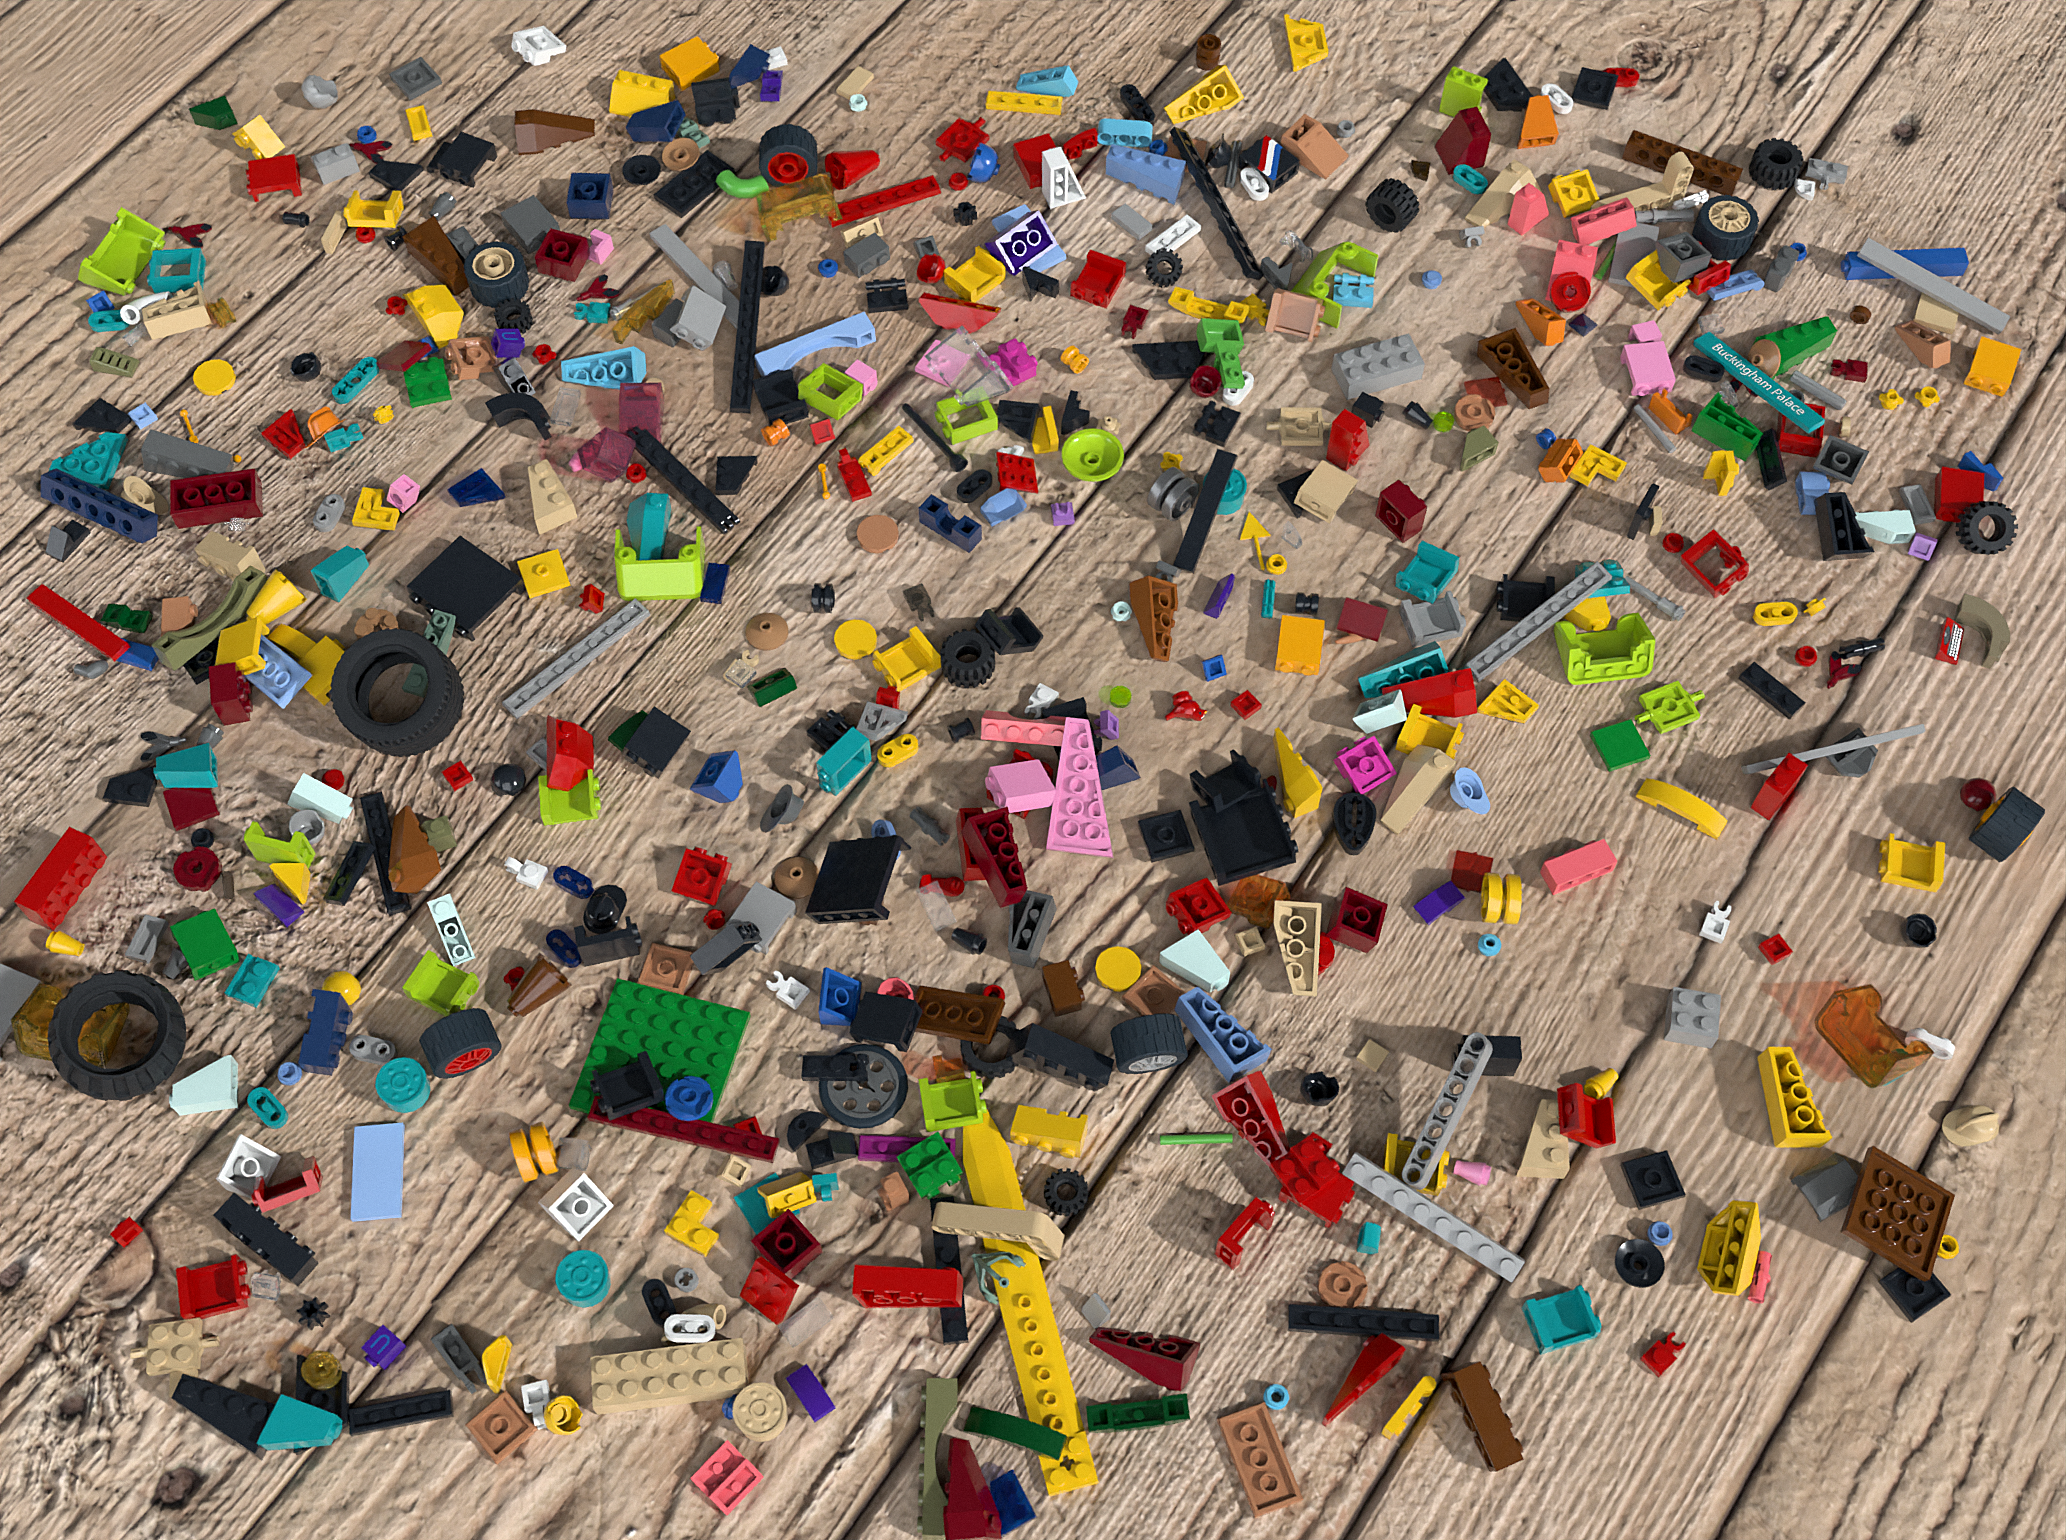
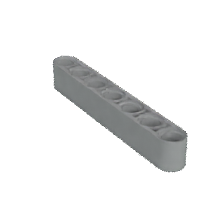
M1472 1033L1466 1039L1403 1168L1402 1178L1404 1182L1416 1190H1421L1428 1185L1493 1050L1492 1044L1482 1033ZM1484 1042L1482 1049L1474 1050L1476 1043ZM1466 1064H1474L1471 1071L1464 1072ZM1463 1085L1460 1093H1453L1455 1086ZM1447 1106H1452V1112L1448 1116H1443V1110ZM1436 1128H1441L1440 1136L1433 1138V1131ZM1425 1150H1431L1430 1157L1422 1160V1153ZM1419 1171L1420 1178L1417 1181L1412 1182V1174L1414 1172Z

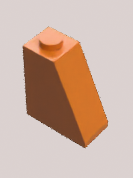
M1549 95L1530 97L1525 110L1517 149L1555 145L1559 132Z

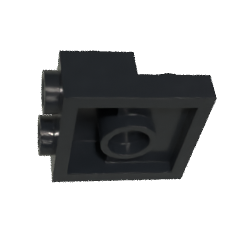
M729 77L691 83L699 124L709 127L714 125V122L722 121L723 124H729L736 119V109Z

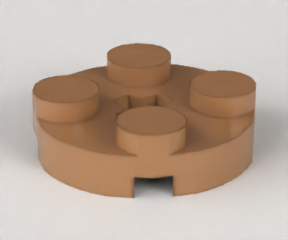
M369 608L356 622L354 632L356 637L361 639L366 634L368 635L373 632L375 627L380 626L382 630H385L386 628L399 629L396 617L391 612L383 609Z

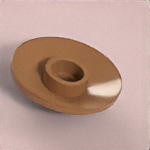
M675 139L664 148L662 160L665 166L671 170H685L696 163L700 150L697 143L692 139Z
M1759 340L1751 347L1747 360L1772 378L1780 366V350L1771 340Z
M762 613L753 617L747 624L745 631L749 644L763 651L780 647L786 641L789 633L786 621L774 613Z
M793 857L787 859L779 865L775 872V885L778 891L788 898H805L812 894L819 870L807 858ZM796 872L801 873L797 877L793 876V874Z

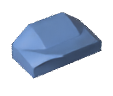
M1004 489L988 498L980 507V513L991 526H994L1024 511L1027 508V504L1016 489Z

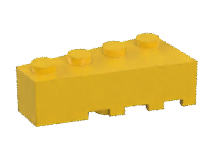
M1767 1047L1757 1059L1775 1148H1821L1832 1139V1135L1829 1130H1826L1822 1122L1824 1118L1821 1111L1816 1109L1812 1100L1813 1094L1810 1087L1807 1088L1802 1078L1804 1074L1792 1048Z

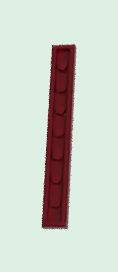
M599 1096L594 1097L587 1117L592 1122L769 1163L774 1162L780 1139L698 1119L691 1121L679 1120L668 1112L651 1108H643L609 1121L606 1112L601 1113L597 1102L600 1099Z

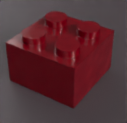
M550 228L534 257L538 272L575 282L590 255V249L586 237Z
M1398 479L1380 492L1375 517L1404 543L1422 531L1428 506L1424 500L1418 498L1412 492L1408 485Z
M236 662L209 666L211 705L223 725L250 721V712H253V705L249 699V694L252 693L250 681L245 679L244 671L239 669Z
M1345 887L1335 898L1325 936L1367 954L1378 944L1388 904Z
M789 1208L750 1240L753 1250L759 1257L762 1256L790 1279L794 1278L823 1253L817 1239Z

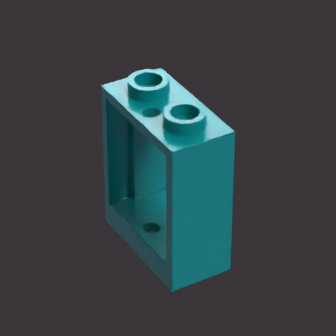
M201 248L154 250L152 252V259H149L150 274L147 275V282L155 294L167 291L176 293L181 289L185 292L193 288V283L199 281L203 290L206 259ZM191 264L189 275L160 277L162 266Z
M852 727L816 762L819 786L825 792H831L837 796L872 761L869 739Z

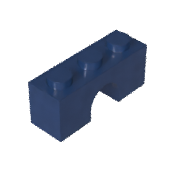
M931 494L918 508L919 522L964 551L970 553L982 540L981 524L966 515L960 520L956 519L949 512L948 504Z

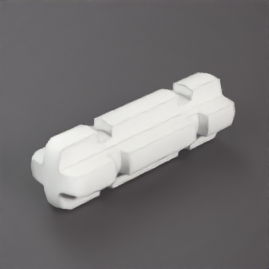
M1705 190L1698 192V195L1697 193L1682 198V200L1674 201L1672 208L1674 210L1691 208L1698 205L1699 202L1708 201L1709 194Z

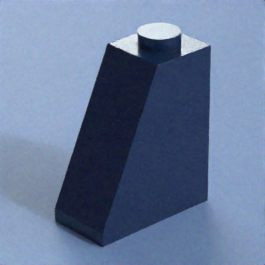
M674 100L633 113L625 128L633 142H672L686 114L679 101Z
M1118 745L1096 756L1101 790L1141 778L1134 760Z

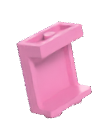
M1664 341L1624 345L1620 360L1622 364H1627L1633 383L1632 396H1645L1656 392L1661 394L1664 388L1668 392L1672 391L1676 378Z

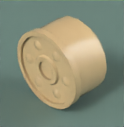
M762 1382L751 1384L741 1390L734 1401V1421L747 1438L757 1442L769 1441L777 1437L785 1428L788 1420L786 1400L781 1391L771 1384Z

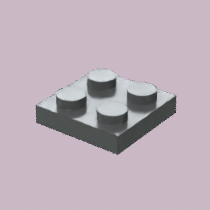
M422 57L389 73L390 79L410 101L442 84L441 78Z

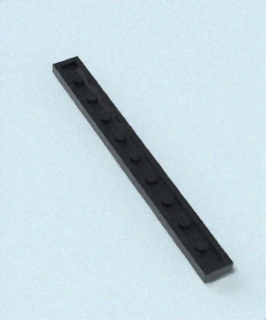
M1173 127L1169 132L1173 138L1172 141L1179 149L1180 157L1186 161L1187 169L1195 179V185L1203 194V200L1211 209V215L1219 224V230L1227 239V245L1235 254L1234 258L1239 262L1242 273L1249 279L1260 280L1264 274L1188 132Z
M745 240L730 412L751 413L765 242Z

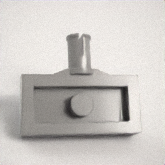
M1809 158L1805 176L1820 180V189L1822 190L1824 187V190H1827L1830 182L1845 183L1848 166Z

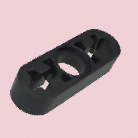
M1131 84L1122 86L1120 89V99L1136 121H1147L1154 126L1155 113L1138 89ZM1139 104L1142 108L1137 109L1133 105Z

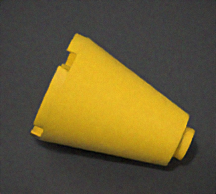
M275 569L246 611L249 615L246 619L251 620L258 617L267 625L305 603L308 599L281 572Z

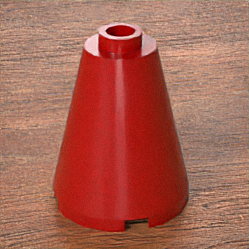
M874 150L832 151L825 157V170L830 172L831 178L828 179L832 186L837 190H844L877 169L880 157Z

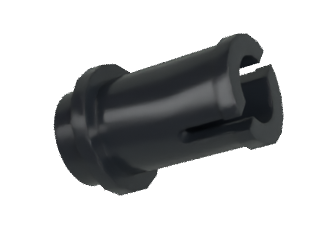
M284 212L282 216L284 224L299 225V227L304 228L310 223V217L305 212Z

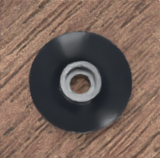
M649 155L633 156L622 167L623 177L633 185L650 184L659 177L661 172L658 160Z
M1628 1240L1618 1248L1615 1254L1614 1263L1618 1275L1623 1281L1633 1287H1651L1664 1274L1665 1262L1663 1255L1654 1244L1646 1240ZM1634 1263H1639L1642 1269H1636Z

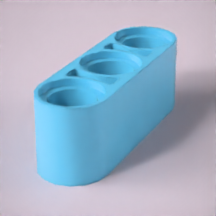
M1102 119L1098 123L1097 141L1103 145L1148 147L1152 143L1153 125L1147 121Z

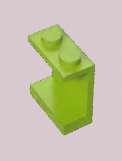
M592 769L588 770V779L583 780L568 792L548 788L547 775L538 776L540 815L544 826L598 819V810H601L602 807L600 796L597 797L596 791L600 790L599 778L594 776Z

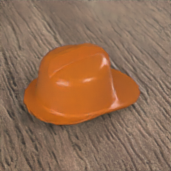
M327 406L310 415L307 425L312 440L305 448L311 446L332 427L346 419L340 420Z

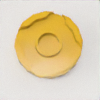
M220 359L209 360L198 366L194 372L193 381L202 394L217 396L222 394V391L231 389L235 383L236 375L228 362Z
M854 619L846 621L835 631L834 643L841 656L858 660L862 659L863 656L872 654L877 645V635L870 623Z
M1115 946L1108 948L1096 960L1095 973L1097 980L1107 989H1113V991L1117 992L1126 991L1140 977V959L1132 950L1126 947Z

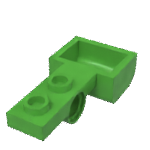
M1201 318L1197 326V339L1200 351L1215 353L1214 367L1221 374L1224 388L1243 389L1245 381L1238 354L1244 346L1239 321Z

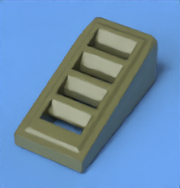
M96 347L90 358V364L94 371L131 378L140 363L138 359L101 347Z

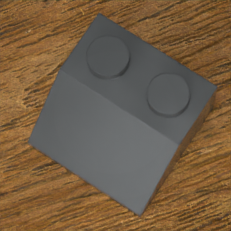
M1688 232L1656 240L1655 243L1661 271L1673 283L1692 278L1705 271L1712 256Z
M1830 435L1813 468L1852 485L1869 451Z

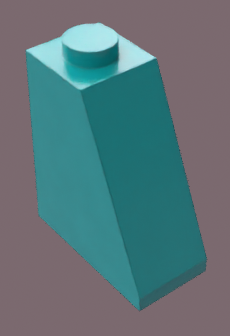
M346 545L315 566L311 573L321 594L339 603L368 568L369 564L366 554L361 549H354Z
M209 743L156 757V767L153 768L154 775L157 780H161L164 788L218 787L217 758Z
M281 1394L257 1444L268 1451L328 1446L340 1435L343 1420L336 1414Z

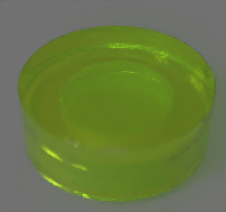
M1438 412L1434 416L1433 426L1436 430L1448 432L1453 428L1454 417L1449 412Z
M1125 686L1114 687L1110 692V703L1116 708L1127 707L1131 703V691Z

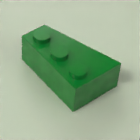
M1717 392L1699 413L1691 431L1725 451H1733L1735 457L1746 461L1754 452L1763 433L1746 417L1741 418L1735 412L1736 408L1732 404L1728 406L1721 399L1722 395Z

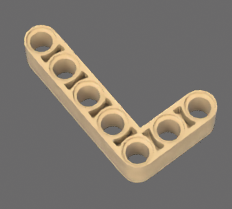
M1684 152L1675 153L1668 161L1662 182L1599 200L1591 206L1590 210L1625 197L1633 205L1634 211L1660 210L1670 207L1674 201L1684 198L1694 167Z
M938 1202L931 1224L933 1230L945 1234L1026 1242L1039 1257L1051 1261L1060 1259L1064 1234L1049 1216L1035 1211Z

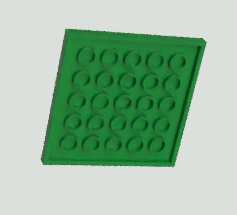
M617 978L569 1102V1108L589 1114L594 1097L599 1096L598 1093L593 1094L589 1081L593 1080L592 1071L597 1070L598 1075H602L638 1062L637 1054L647 1051L662 1085L664 1101L646 1108L669 1113L666 1108L665 1094L670 1084L677 1079L679 1081L687 1076L700 1077L710 1085L714 1101L709 1112L698 1120L713 1123L751 1017L750 1012Z

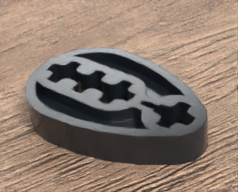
M1348 793L1336 801L1332 816L1335 834L1340 845L1347 854L1354 856L1363 851L1372 836L1376 821V808L1367 796L1360 793ZM1352 801H1356L1357 827H1352L1353 825L1351 824L1353 818L1351 814L1353 809ZM1353 836H1354V841H1356V844H1357V846H1356L1355 848L1352 847V844H1351V841H1352V839H1353Z

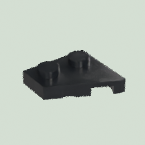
M717 456L716 495H737L742 488V484L750 476V470L754 465H757V456Z

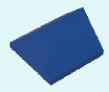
M823 968L818 1010L822 1025L850 1026L858 1011L862 982L830 968Z

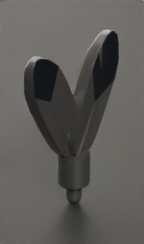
M144 732L141 734V738L155 746L146 750L141 755L140 760L142 762L151 761L169 750L171 746L181 745V742H185L186 738H180V736L170 738L156 732Z

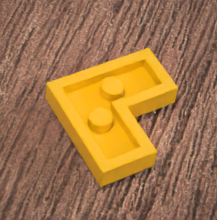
M1590 444L1572 470L1570 478L1589 486L1598 472L1617 481L1624 471L1627 462Z
M362 487L352 523L353 526L394 531L400 513L397 508L381 507L385 495L383 489Z
M691 1190L665 1228V1234L707 1257L719 1238L718 1233L701 1224V1221L713 1205L712 1201Z

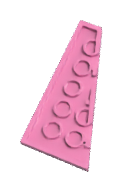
M1066 717L1046 849L1114 858L1090 722L1087 719Z

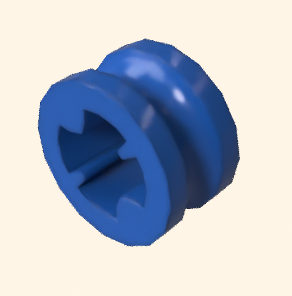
M1545 428L1536 435V440L1541 448L1547 450L1556 441V436L1550 429Z

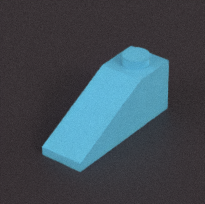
M1069 65L1021 74L1016 89L1039 95L1069 97L1074 95L1078 80Z

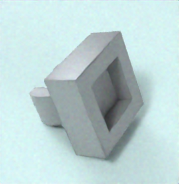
M1484 226L1465 228L1459 232L1460 240L1466 239V248L1471 247V239L1476 241L1477 247L1481 245L1482 240L1480 236L1485 234Z

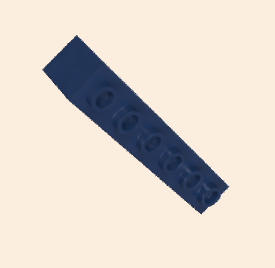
M57 468L41 475V497L51 503L64 507L68 511L77 513L138 543L143 544L157 537L158 514Z

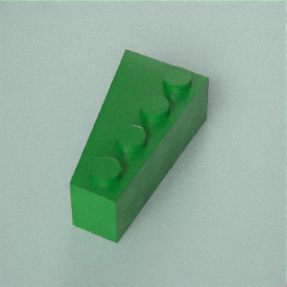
M1825 316L1756 337L1753 345L1759 340L1766 339L1773 341L1778 346L1781 362L1777 373L1771 378L1774 380L1776 376L1788 372L1791 367L1800 365L1808 357H1813L1830 347L1838 330L1830 318Z

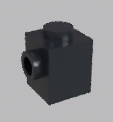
M1362 391L1353 404L1351 413L1366 422V426L1373 428L1375 423L1380 422L1384 416V402Z

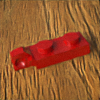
M846 448L838 450L840 462H837L838 471L852 502L872 496V491L858 460L855 457L850 458Z

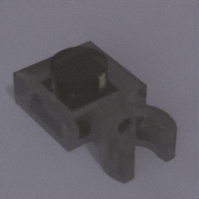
M922 583L903 591V596L911 611L918 609V619L921 622L924 621L923 613L925 612L934 617V609L930 606L931 598Z

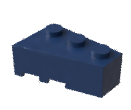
M312 989L311 996L315 997L313 1012L308 1011L307 1019H311L308 1034L304 1033L298 1064L304 1072L332 1076L334 1068H337L339 1065V1052L341 1046L345 1045V1032L347 1026L352 1022L353 1012L341 993Z

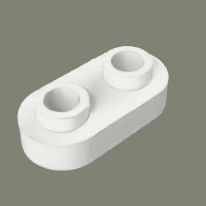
M1552 83L1545 84L1542 87L1540 95H1549L1553 110L1559 114H1567L1572 110L1573 99L1560 87Z
M1254 168L1243 169L1240 175V182L1247 193L1254 200H1265L1269 194V186Z
M1242 371L1245 379L1243 389L1224 388L1222 398L1226 404L1235 406L1242 402L1253 387L1254 377L1251 373Z
M1922 1028L1910 1029L1905 1038L1906 1044L1936 1058L1948 1060L1953 1057L1955 1046L1950 1040L1929 1034Z
M675 1314L665 1321L664 1332L665 1336L673 1342L705 1343L710 1341L715 1335V1322L707 1315ZM680 1328L681 1331L679 1333L673 1332V1329ZM704 1328L707 1332L702 1334L698 1330Z

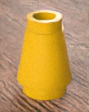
M52 931L46 941V948L50 949V952L78 957L82 954L85 946L84 943L62 931Z
M1607 1068L1587 1079L1584 1085V1091L1587 1096L1595 1099L1604 1098L1618 1079L1617 1072L1612 1068Z

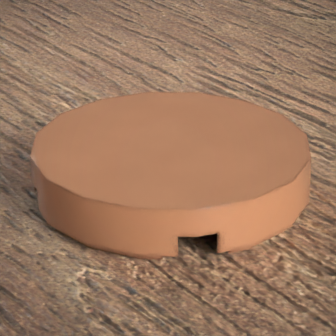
M1466 395L1461 397L1453 412L1454 420L1458 426L1466 431L1474 428L1477 429L1483 425L1488 429L1493 423L1495 408L1490 400L1481 398V395Z
M869 516L858 525V542L864 550L870 553L879 554L887 549L889 551L898 542L899 531L897 524L887 516Z
M1347 1261L1329 1264L1321 1272L1318 1280V1293L1328 1307L1356 1309L1364 1301L1368 1291L1363 1271Z

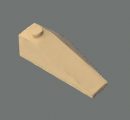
M1514 159L1502 170L1466 215L1465 220L1476 227H1486L1499 221L1500 217L1511 213L1515 193L1528 183L1541 191L1530 168Z
M1275 900L1273 924L1292 993L1299 996L1317 997L1322 903Z

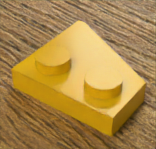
M1504 679L1477 708V712L1524 724L1539 708V705Z

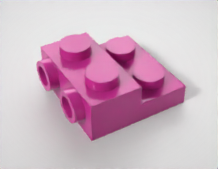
M1016 338L998 346V352L981 359V365L1001 392L1036 376V366H1038L1035 356H1029L1024 342H1018Z
M1363 736L1354 742L1355 747L1350 750L1348 747L1343 748L1336 753L1338 757L1333 759L1343 778H1348L1356 793L1360 794L1368 792L1397 774L1375 736L1368 739L1366 736Z

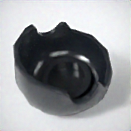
M313 352L303 353L296 356L292 361L290 371L299 381L309 382L320 375L322 369L321 362Z
M506 763L499 765L493 771L491 777L492 791L500 797L503 795L515 796L516 793L523 790L526 783L524 770L516 764Z
M1912 914L1902 923L1900 933L1903 940L1911 947H1929L1937 939V927L1934 920L1926 914Z
M1323 1071L1308 1073L1301 1080L1300 1092L1309 1104L1324 1107L1337 1097L1340 1087L1334 1076L1327 1077Z

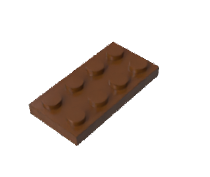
M920 985L914 1000L923 1012L915 1032L990 1045L1006 1003L1002 998Z

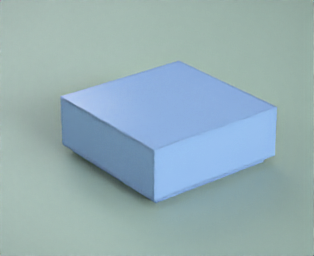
M146 403L128 413L140 430L158 419Z

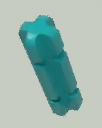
M1267 579L1264 581L1262 618L1270 619L1273 617L1276 585L1274 580Z

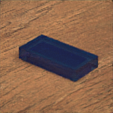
M709 562L700 595L701 602L722 604L730 573V565Z

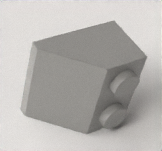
M348 143L310 156V160L323 185L360 172Z

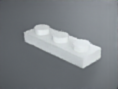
M1186 215L1148 243L1145 251L1150 255L1153 252L1156 253L1158 249L1162 251L1163 248H1167V252L1170 249L1174 251L1201 230V225Z

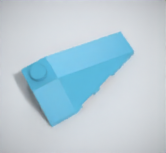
M635 346L561 361L562 381L617 390L640 386L647 373L645 353Z

